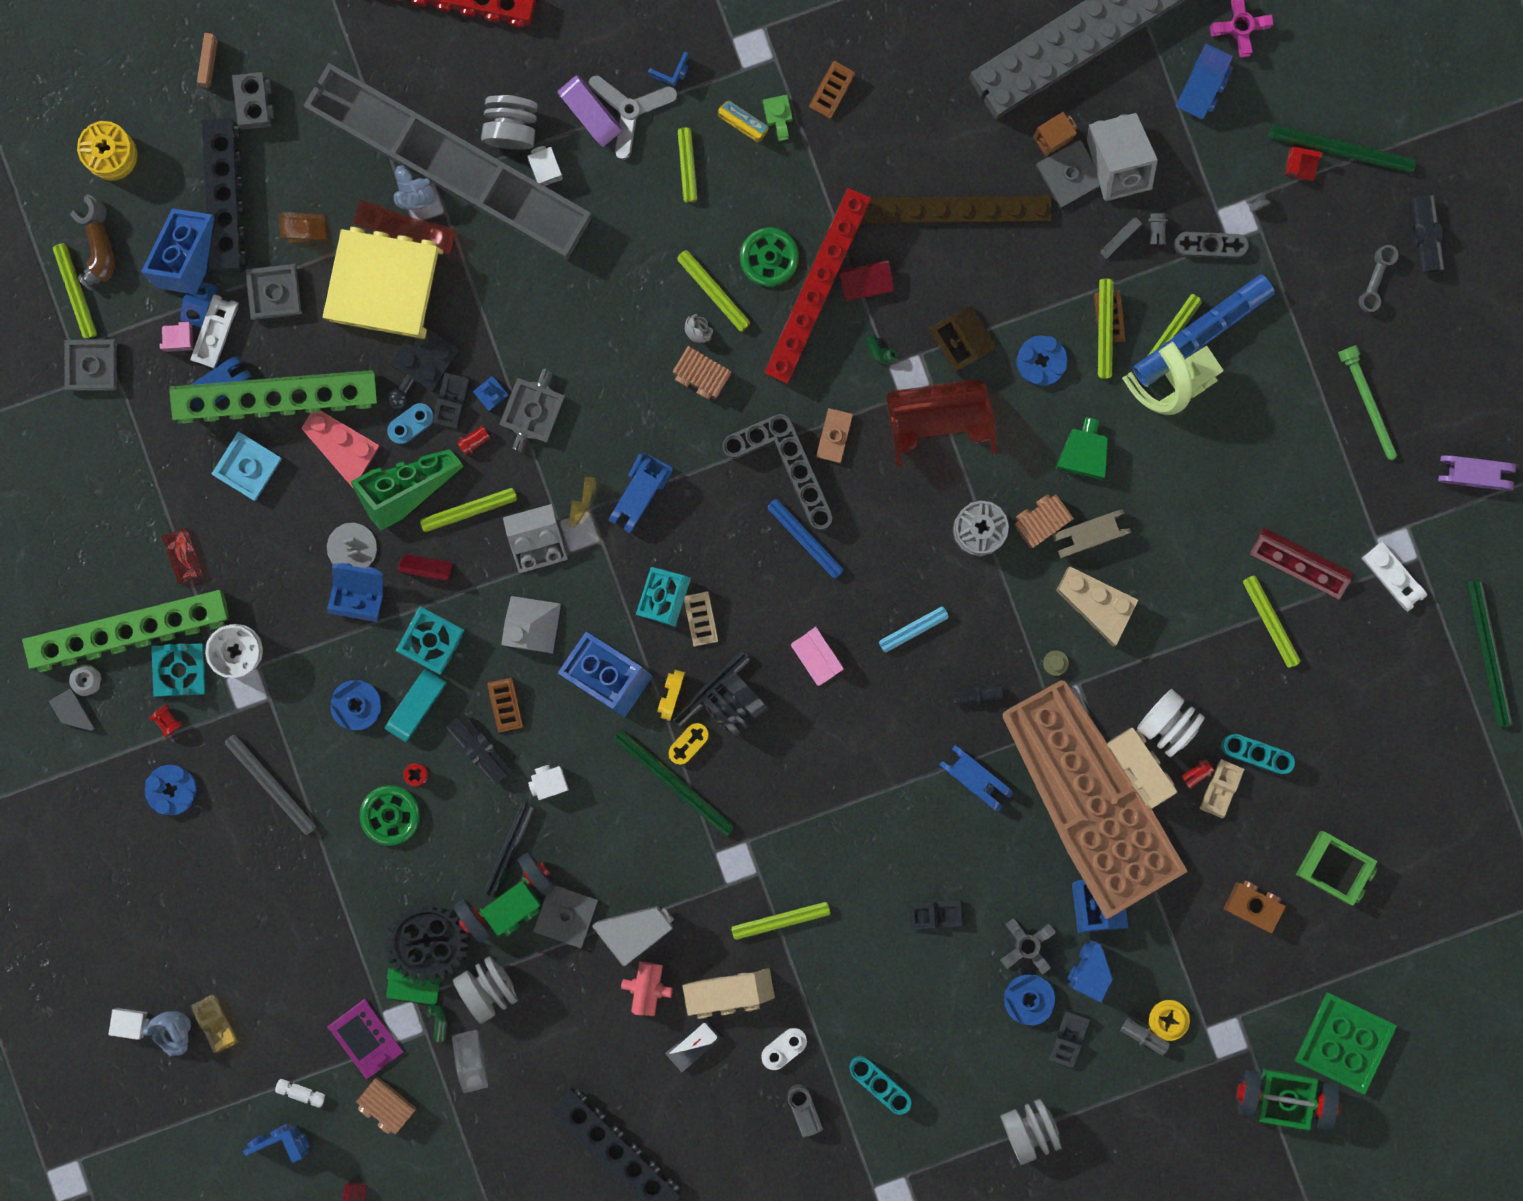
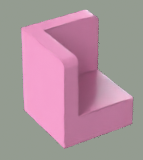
M179 322V325L163 326V343L160 344V349L163 352L194 350L193 325L189 322Z

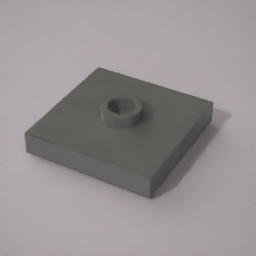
M1081 140L1036 164L1060 208L1100 187L1095 165Z
M296 264L245 270L251 320L302 315Z
M65 340V391H117V340Z
M554 885V889L545 897L533 932L582 948L598 900Z

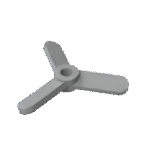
M599 76L591 77L588 83L589 88L620 112L619 125L623 131L618 134L615 153L618 158L623 160L631 155L636 118L639 114L670 103L677 97V92L673 87H665L633 100L626 98ZM632 106L634 108L633 113H626V107Z

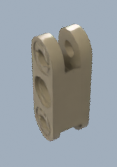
M1123 509L1052 534L1054 542L1070 536L1073 539L1074 545L1058 551L1060 558L1130 534V528L1119 530L1115 521L1117 517L1124 514Z

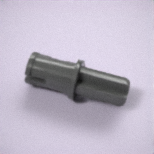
M1129 1017L1120 1029V1032L1139 1042L1138 1045L1144 1044L1160 1055H1164L1170 1046L1167 1041L1150 1032L1151 1028L1148 1027L1146 1029Z

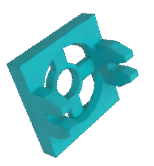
M651 567L636 615L675 627L691 578ZM671 580L676 585L674 595L670 594L668 588ZM664 589L665 596L662 601L658 602V593ZM667 602H671L669 611L660 615L662 606Z
M419 606L396 651L441 675L447 663L452 659L454 651L458 648L459 640L465 630ZM424 622H435L431 630L425 632L418 630L419 625ZM442 626L449 634V646L440 641L438 633ZM427 633H433L437 637V644L432 648H428L423 644V637ZM413 636L420 639L422 646L418 654L415 653L412 647L411 640ZM437 648L445 652L436 659H425L429 650Z
M204 644L152 646L154 697L206 694ZM182 651L191 655L197 665L188 666L183 661ZM174 652V662L169 667H160L164 657ZM176 663L185 665L186 673L183 677L177 678L173 675L172 668ZM197 673L194 682L187 688H184V679L189 674ZM161 675H170L175 679L176 689L166 685L161 679Z

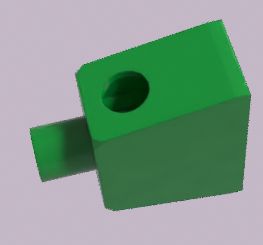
M1085 418L1082 431L1077 429L1071 430L1055 469L1101 480L1105 477L1107 437L1097 434L1099 420Z

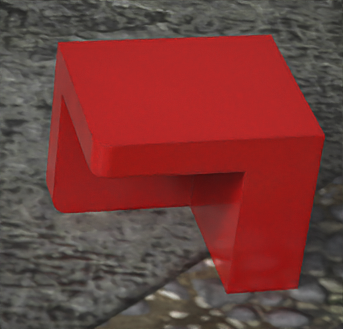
M1292 147L1288 155L1285 176L1313 181L1316 177L1318 161L1322 158V152Z

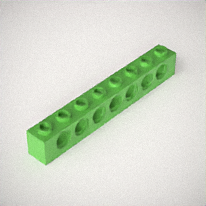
M373 370L170 386L169 389L172 420H178V423H191L193 418H203L204 421H217L219 416L228 415L229 419L245 418L244 414L252 413L255 414V417L270 416V412L280 411V415L295 414V410L305 409L306 413L321 412V408L331 407V411L346 410V406L356 405L357 409L371 408V404L377 403ZM353 385L357 388V392L353 397H346L343 395L344 387ZM320 388H329L332 391L331 396L328 399H320L317 396ZM297 389H302L306 392V397L303 401L298 402L292 398V393ZM272 391H276L281 395L280 401L274 404L269 403L266 399L267 394ZM246 393H250L256 398L255 402L250 406H246L241 402V397ZM221 395L227 396L230 403L227 407H218L215 403L216 398ZM193 398H201L204 401V406L199 410L191 408L189 403Z
M217 590L25 638L22 641L29 669H37V672L41 673L52 670V665L62 663V667L77 664V659L86 657L87 661L102 657V652L110 650L111 654L127 651L126 646L134 644L136 648L151 645L150 640L160 638L161 642L176 639L175 634L185 632V636L200 633V628L209 626L210 630L218 629L225 626L224 622L230 621L224 592ZM199 607H204L207 610V616L202 621H198L195 617V612ZM175 613H180L182 616V623L178 627H174L171 624V617ZM151 619H155L158 624L157 630L153 633H149L146 629V624ZM130 625L133 629V635L129 639H124L122 629ZM105 631L108 634V641L105 645L101 646L97 642V636L100 632ZM80 637L84 642V646L80 651L76 652L72 644L76 638ZM52 644H56L59 648V653L54 658H51L48 654V648Z

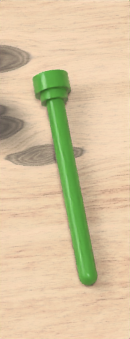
M1357 345L1338 352L1341 361H1344L1350 367L1387 458L1389 460L1396 459V451L1358 360L1360 358L1358 355L1360 351Z

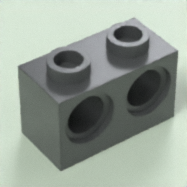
M263 72L233 75L237 122L240 129L270 127L271 119L275 117L273 104L268 102V94H272L270 79H266ZM250 84H259V89L256 93H247V87ZM261 108L262 113L258 118H250L252 109Z

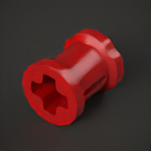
M167 704L149 717L163 731L162 736L164 738L173 734L183 725L181 721L177 722L168 710L169 706Z
M410 764L404 770V780L410 786L423 785L428 779V770L422 764ZM412 769L421 770L419 774L421 777L420 781L418 779L411 780L412 773L410 771Z

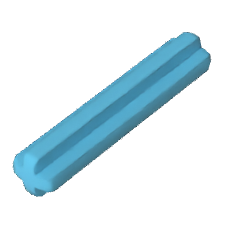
M940 607L879 641V644L884 652H888L948 619L949 615L944 607Z

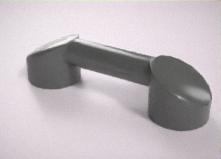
M1392 245L1382 246L1375 253L1376 267L1366 293L1361 294L1358 299L1359 306L1365 312L1376 311L1381 305V298L1377 294V290L1385 268L1388 265L1394 264L1398 259V251Z

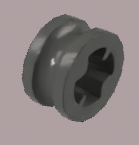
M1266 191L1245 201L1246 204L1251 206V213L1271 203L1270 200L1266 199Z

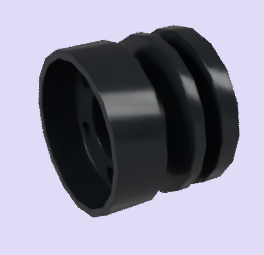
M732 671L721 681L726 693L722 695L713 689L711 692L718 700L713 703L705 696L702 701L710 716L723 730L738 738L741 733L735 725L739 722L747 730L749 726L744 716L748 714L753 719L758 720L768 708L747 684Z

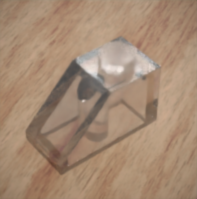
M477 1030L452 1035L456 1071L463 1093L488 1088L486 1067Z

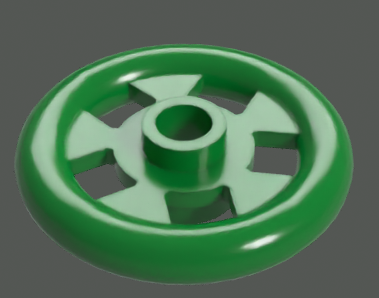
M773 227L762 228L750 234L744 241L740 251V263L746 276L754 283L765 287H776L789 281L796 273L800 262V252L795 240L787 232ZM765 238L768 245L758 249L755 243ZM778 239L787 246L783 251L774 245ZM769 252L775 255L772 261H768L765 258V255ZM757 255L759 265L752 266L750 256ZM783 257L790 260L786 270L779 267ZM763 269H774V277L763 276Z
M385 785L374 789L364 799L360 808V823L363 831L372 841L385 846H395L406 842L416 832L420 823V808L414 796L406 789L395 785ZM393 796L403 800L400 807L397 804L391 803ZM380 798L385 804L377 811L372 805ZM388 811L394 812L395 817L393 820L386 818ZM403 811L410 812L409 823L401 822ZM375 817L378 818L379 823L382 825V827L376 830L370 821ZM397 826L399 834L388 836L387 828Z

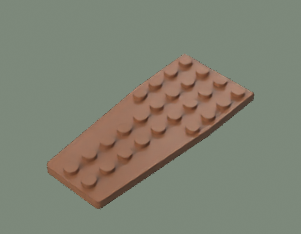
M1065 681L1053 684L1003 713V719L1064 846L1106 919L1188 872L1152 809L1145 806L1142 798L1132 786L1124 770L1121 769L1110 748L1107 747V742Z

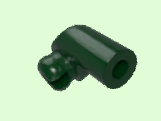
M876 335L864 339L875 362L892 365L897 361V351L882 348Z
M431 1004L428 1007L427 1016L435 1018L433 1040L445 1042L448 1022L444 1007L440 1004L438 1006Z

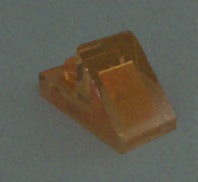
M291 212L278 214L280 239H288V243L327 239L324 214Z

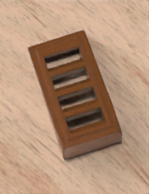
M833 61L809 108L831 119L855 77V72ZM834 72L846 77V80L843 81L834 76ZM832 81L841 86L840 91L830 86L828 82ZM826 90L837 96L834 100L823 94V91ZM819 98L831 104V108L829 109L818 103Z
M1120 290L1113 291L1115 303L1113 304V310H1116V314H1113V320H1117V324L1113 325V330H1118L1119 334L1113 335V343H1120L1126 340ZM1095 293L1094 303L1099 332V293Z
M513 678L487 683L498 733L523 728ZM509 687L508 692L495 693V689ZM511 696L512 701L498 704L497 699ZM513 706V712L500 714L499 709ZM516 717L515 722L502 724L501 719Z

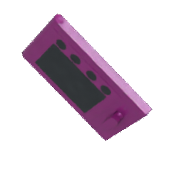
M363 999L327 1026L328 1030L333 1033L366 1080L404 1052L366 999Z

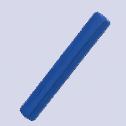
M778 499L773 500L768 505V510L832 578H837L843 572V568Z

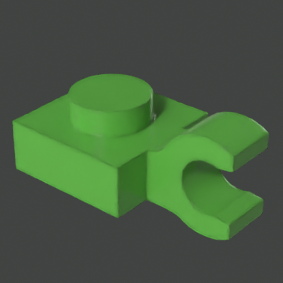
M783 95L764 99L763 106L768 126H776L779 141L789 140L786 122L792 121L788 96Z

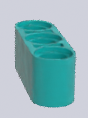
M425 668L388 721L385 729L406 743L430 710L447 682Z
M1227 735L1221 742V749L1225 755L1270 772L1286 774L1294 768L1295 760L1290 753L1242 735ZM1233 738L1238 740L1240 748L1236 753H1232L1228 749V742ZM1256 747L1261 748L1264 753L1260 761H1255L1252 758V751ZM1281 755L1287 759V766L1283 770L1278 769L1276 766V759Z
M857 1056L851 1060L849 1066L851 1075L895 1114L901 1115L909 1111L911 1107L909 1095L865 1056ZM860 1061L868 1065V1070L863 1075H858L854 1071L855 1064ZM879 1078L887 1081L886 1089L881 1092L873 1088V1083ZM898 1095L904 1096L906 1098L905 1106L903 1108H895L892 1104L894 1097Z

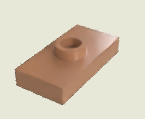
M828 408L816 458L841 463L853 414Z

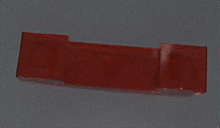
M363 200L359 201L353 225L366 230L387 233L389 238L397 239L398 235L412 238V242L421 243L422 240L436 242V246L443 250L445 254H450L457 232L455 229L390 211L382 206Z

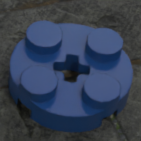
M1042 335L1028 339L1019 350L1016 361L1017 369L1021 377L1027 382L1041 387L1049 386L1058 381L1065 372L1067 354L1064 347L1055 338ZM1039 354H1042L1043 357L1047 356L1049 359L1044 368L1041 365L1035 364Z
M350 680L344 682L333 693L331 714L334 720L344 728L364 730L377 721L382 711L381 697L378 691L371 684L364 681ZM352 699L362 701L363 704L360 706L362 710L360 712L350 710L349 707L352 705Z
M164 765L155 769L145 782L146 800L159 814L177 815L185 812L192 805L197 793V785L193 775L186 769L176 765ZM168 783L172 786H177L178 790L174 791V797L164 792L167 789L166 785Z
M1024 974L1016 977L1009 983L1004 992L1006 1011L1011 1018L1021 1024H1040L1049 1018L1054 1008L1055 994L1053 988L1045 979L1034 974ZM1026 993L1036 995V999H1034L1035 1005L1030 1007L1029 1004H1023Z

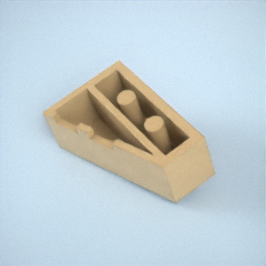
M1072 567L1067 568L1056 590L1112 646L1117 645L1138 602L1137 599Z
M1129 728L1107 742L1106 745L1110 748L1121 769L1124 770L1132 786L1142 798L1145 806L1152 809L1177 793V791L1173 787L1174 783L1169 775L1160 768V761L1153 751L1149 752L1144 745L1147 741L1139 730L1135 731L1133 728Z
M770 968L762 969L758 972H745L734 976L706 979L683 985L688 1015L697 1014V1019L710 1017L713 1011H720L721 1015L735 1013V1008L744 1007L745 1011L756 1010L760 1008L759 1004L775 998Z

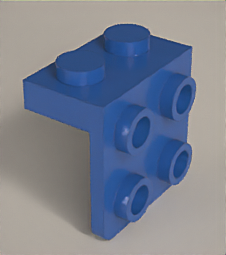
M334 563L332 566L333 588L327 608L328 614L377 622L384 597L383 573L372 567L361 568L349 563Z
M287 1123L270 1132L271 1136L268 1138L263 1134L247 1143L248 1148L243 1151L246 1156L282 1139L293 1163L309 1153L307 1148L310 1147L306 1135L300 1133L297 1124L289 1127Z

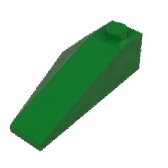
M448 449L422 456L414 463L405 465L404 462L396 463L395 468L382 471L381 468L371 470L351 481V484L368 516L381 531L406 517L458 472L463 465L453 452Z

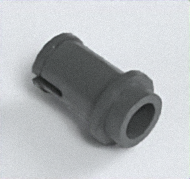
M1151 214V219H1148V222H1151L1150 244H1157V234H1159V245L1166 244V222H1168L1166 214Z

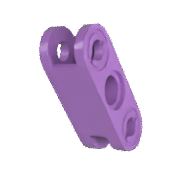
M1441 456L1440 462L1449 464L1450 471L1448 476H1439L1438 482L1511 491L1514 488V482L1501 480V473H1515V464L1457 456Z

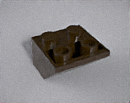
M972 306L952 314L932 326L928 331L954 375L997 349V346Z

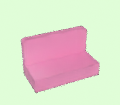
M816 627L791 644V647L818 686L844 670Z

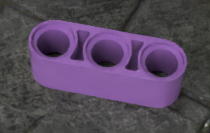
M578 75L558 90L561 98L602 147L623 131L617 121Z

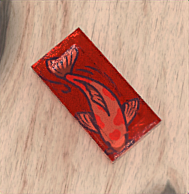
M187 528L163 535L162 539L177 583L181 584L203 576Z

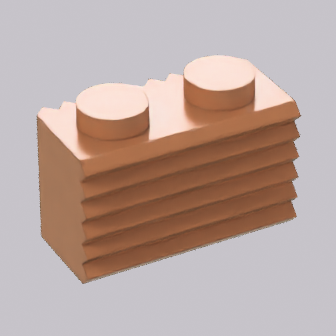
M688 346L673 370V375L677 376L675 378L676 382L687 388L689 384L698 389L696 392L698 395L706 400H710L711 397L714 399L718 398L731 376V371Z
M1047 494L1036 502L1039 507L1030 512L1027 508L1016 516L1018 522L1014 524V527L1030 549L1074 519L1057 495L1050 497Z
M376 1077L356 1101L360 1105L358 1110L368 1118L371 1116L375 1117L379 1121L377 1125L387 1134H390L391 1131L396 1134L417 1109L380 1077Z

